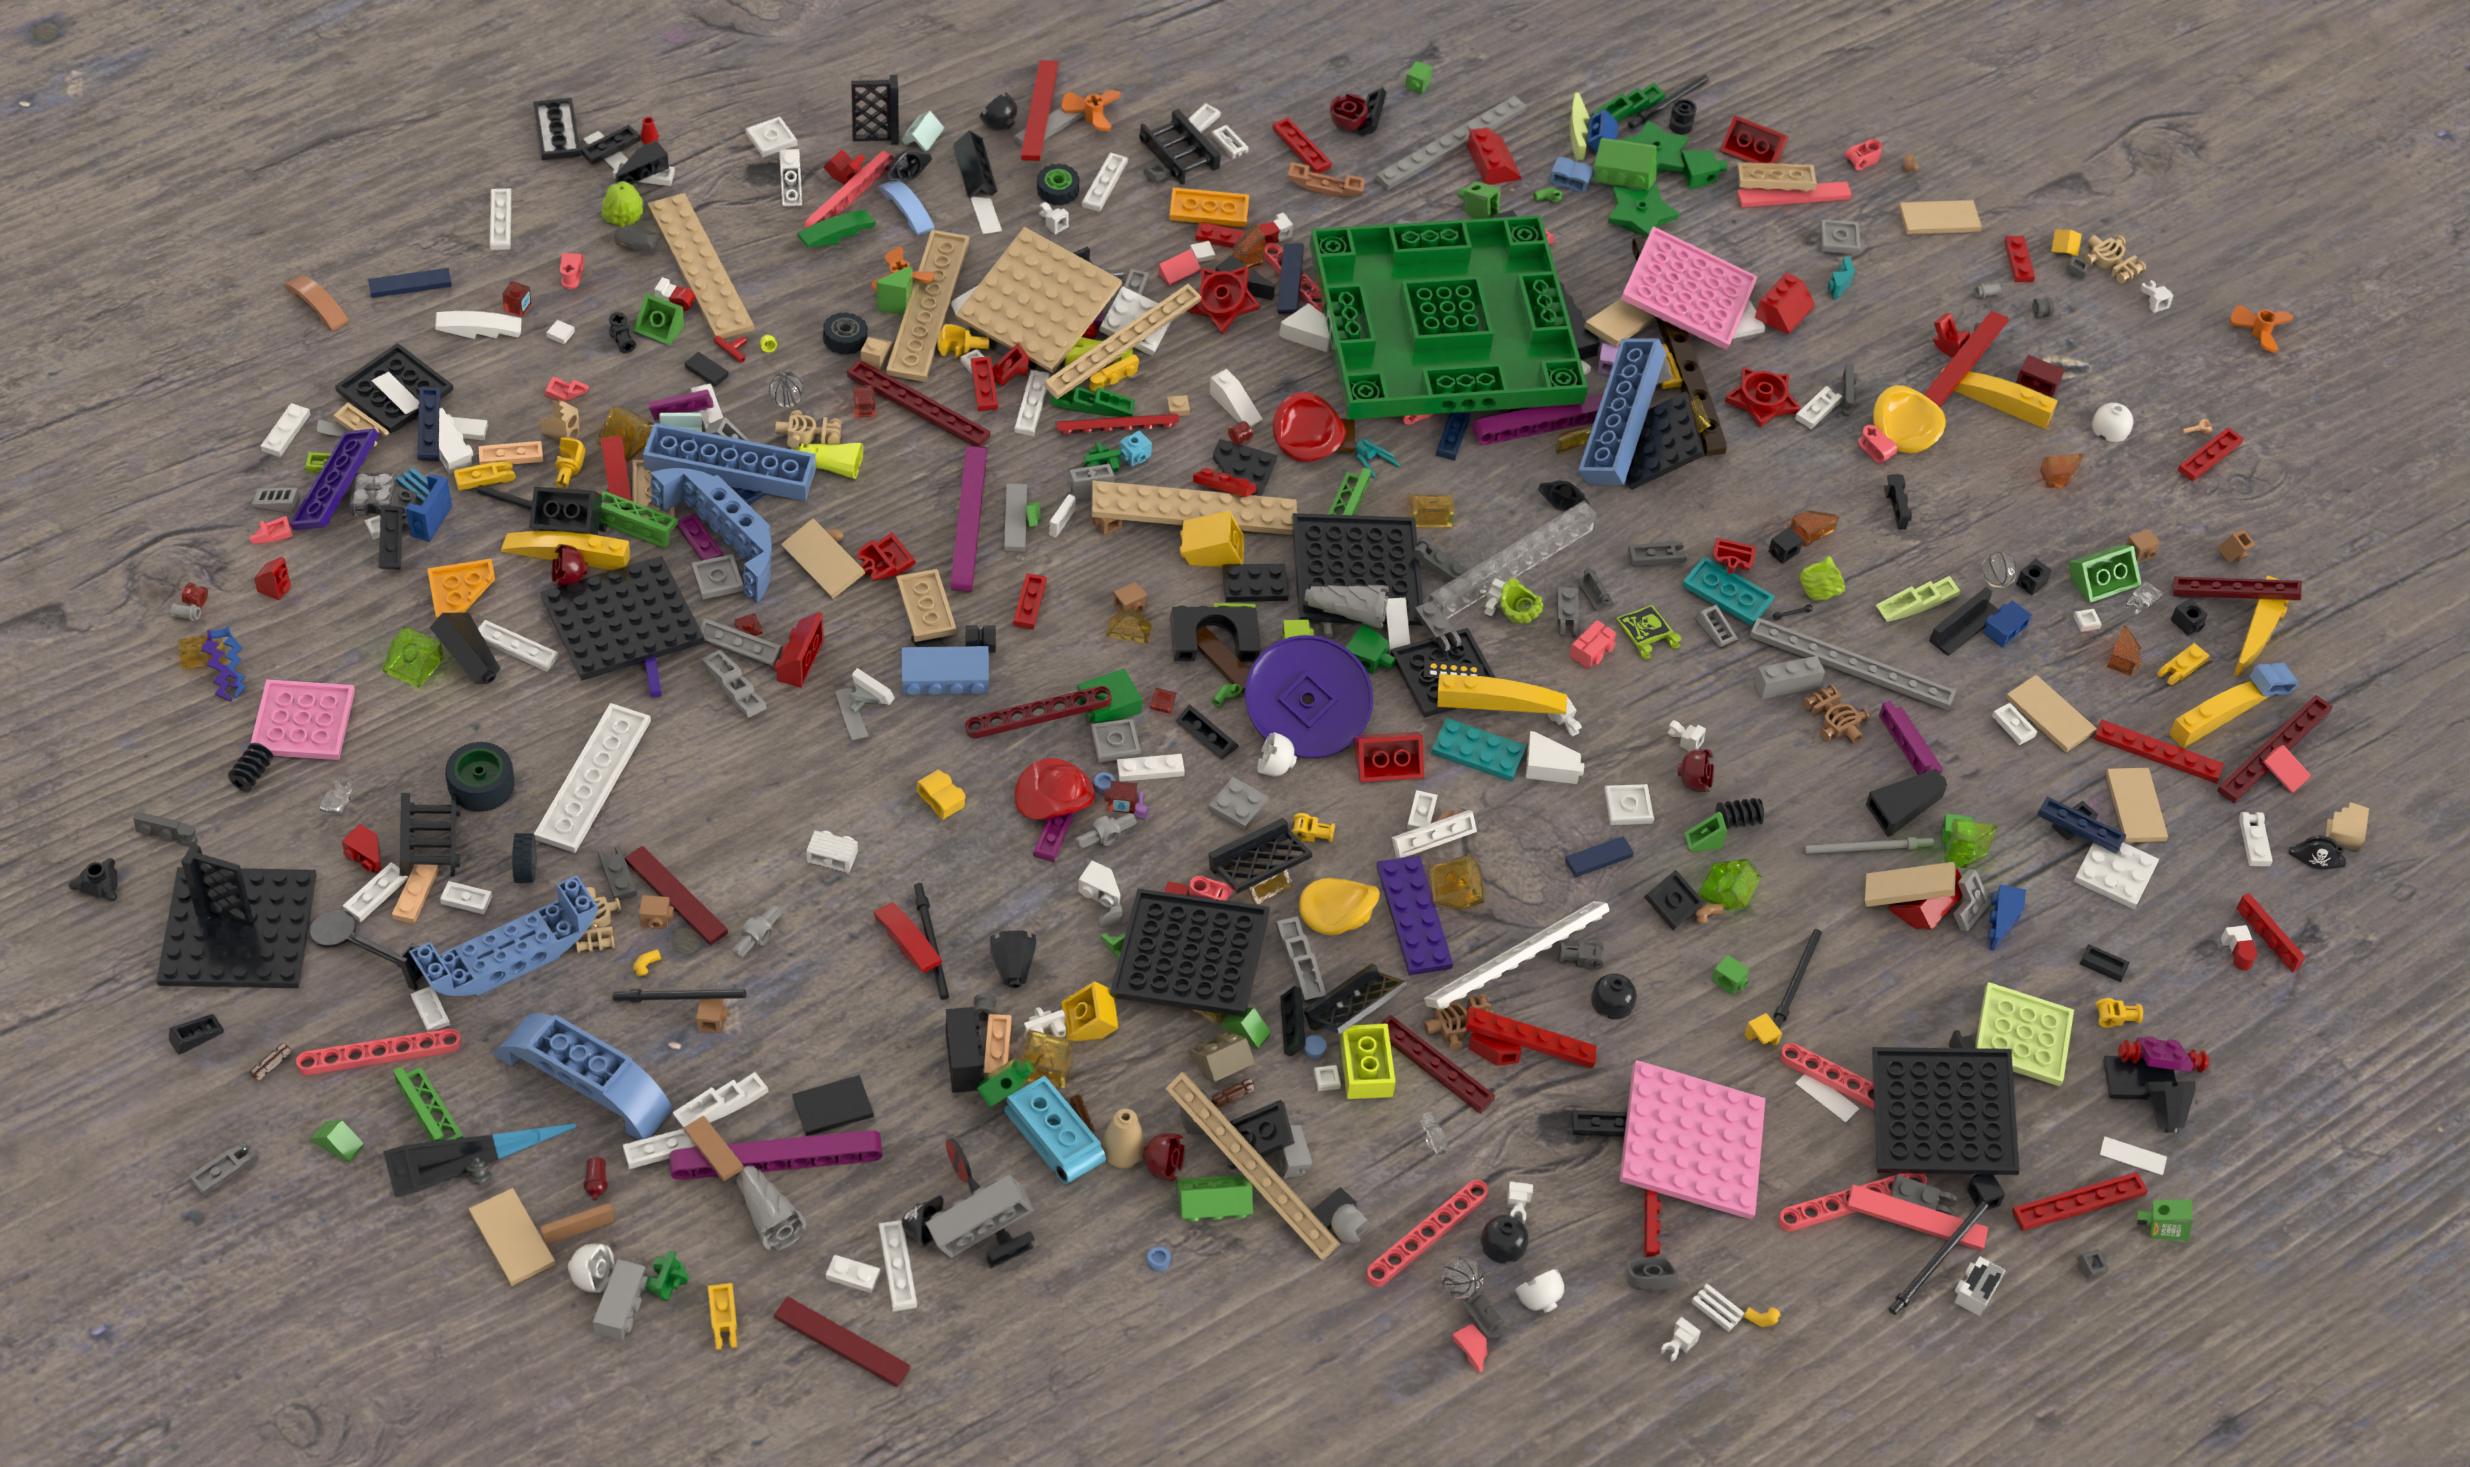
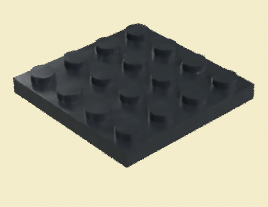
M396 343L335 385L336 392L391 434L419 415V404L417 409L405 414L371 380L389 372L418 401L419 387L440 388V399L454 390L453 384L399 343Z
M1686 391L1648 409L1627 473L1628 485L1632 490L1705 456L1690 395Z
M1468 628L1456 631L1461 639L1460 646H1454L1450 639L1447 638L1450 644V649L1447 651H1443L1433 638L1391 649L1390 655L1396 658L1395 664L1424 718L1457 709L1437 707L1439 677L1424 676V659L1484 665L1483 677L1496 678Z

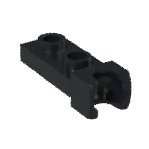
M1901 474L1887 475L1888 485H1884L1886 498L1891 500L1898 530H1905L1908 522L1912 519V511L1908 509L1907 505L1908 496L1904 494L1905 479Z

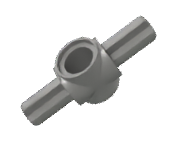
M1129 813L1116 820L1108 816L1100 817L1093 823L1091 831L1076 838L1077 846L1083 849L1096 842L1098 844L1103 843L1105 846L1115 843L1119 839L1122 830L1137 823L1135 816Z
M776 905L770 906L761 917H751L747 920L742 929L743 938L732 950L736 957L742 958L753 946H763L767 943L772 934L771 925L782 913Z

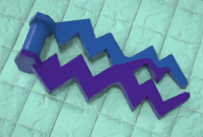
M228 626L223 629L207 630L208 638L201 651L212 655L206 666L220 671L218 677L213 681V684L220 686L215 695L231 702L232 697L224 693L230 685L226 678L230 676L235 679L230 687L237 688L234 698H238L246 687L245 684L241 683L246 676L234 671L241 661V658L236 654L243 648L231 635ZM228 637L223 644L232 647V649L225 658L232 662L227 666L218 662L225 652L215 649L219 643L212 641V639Z

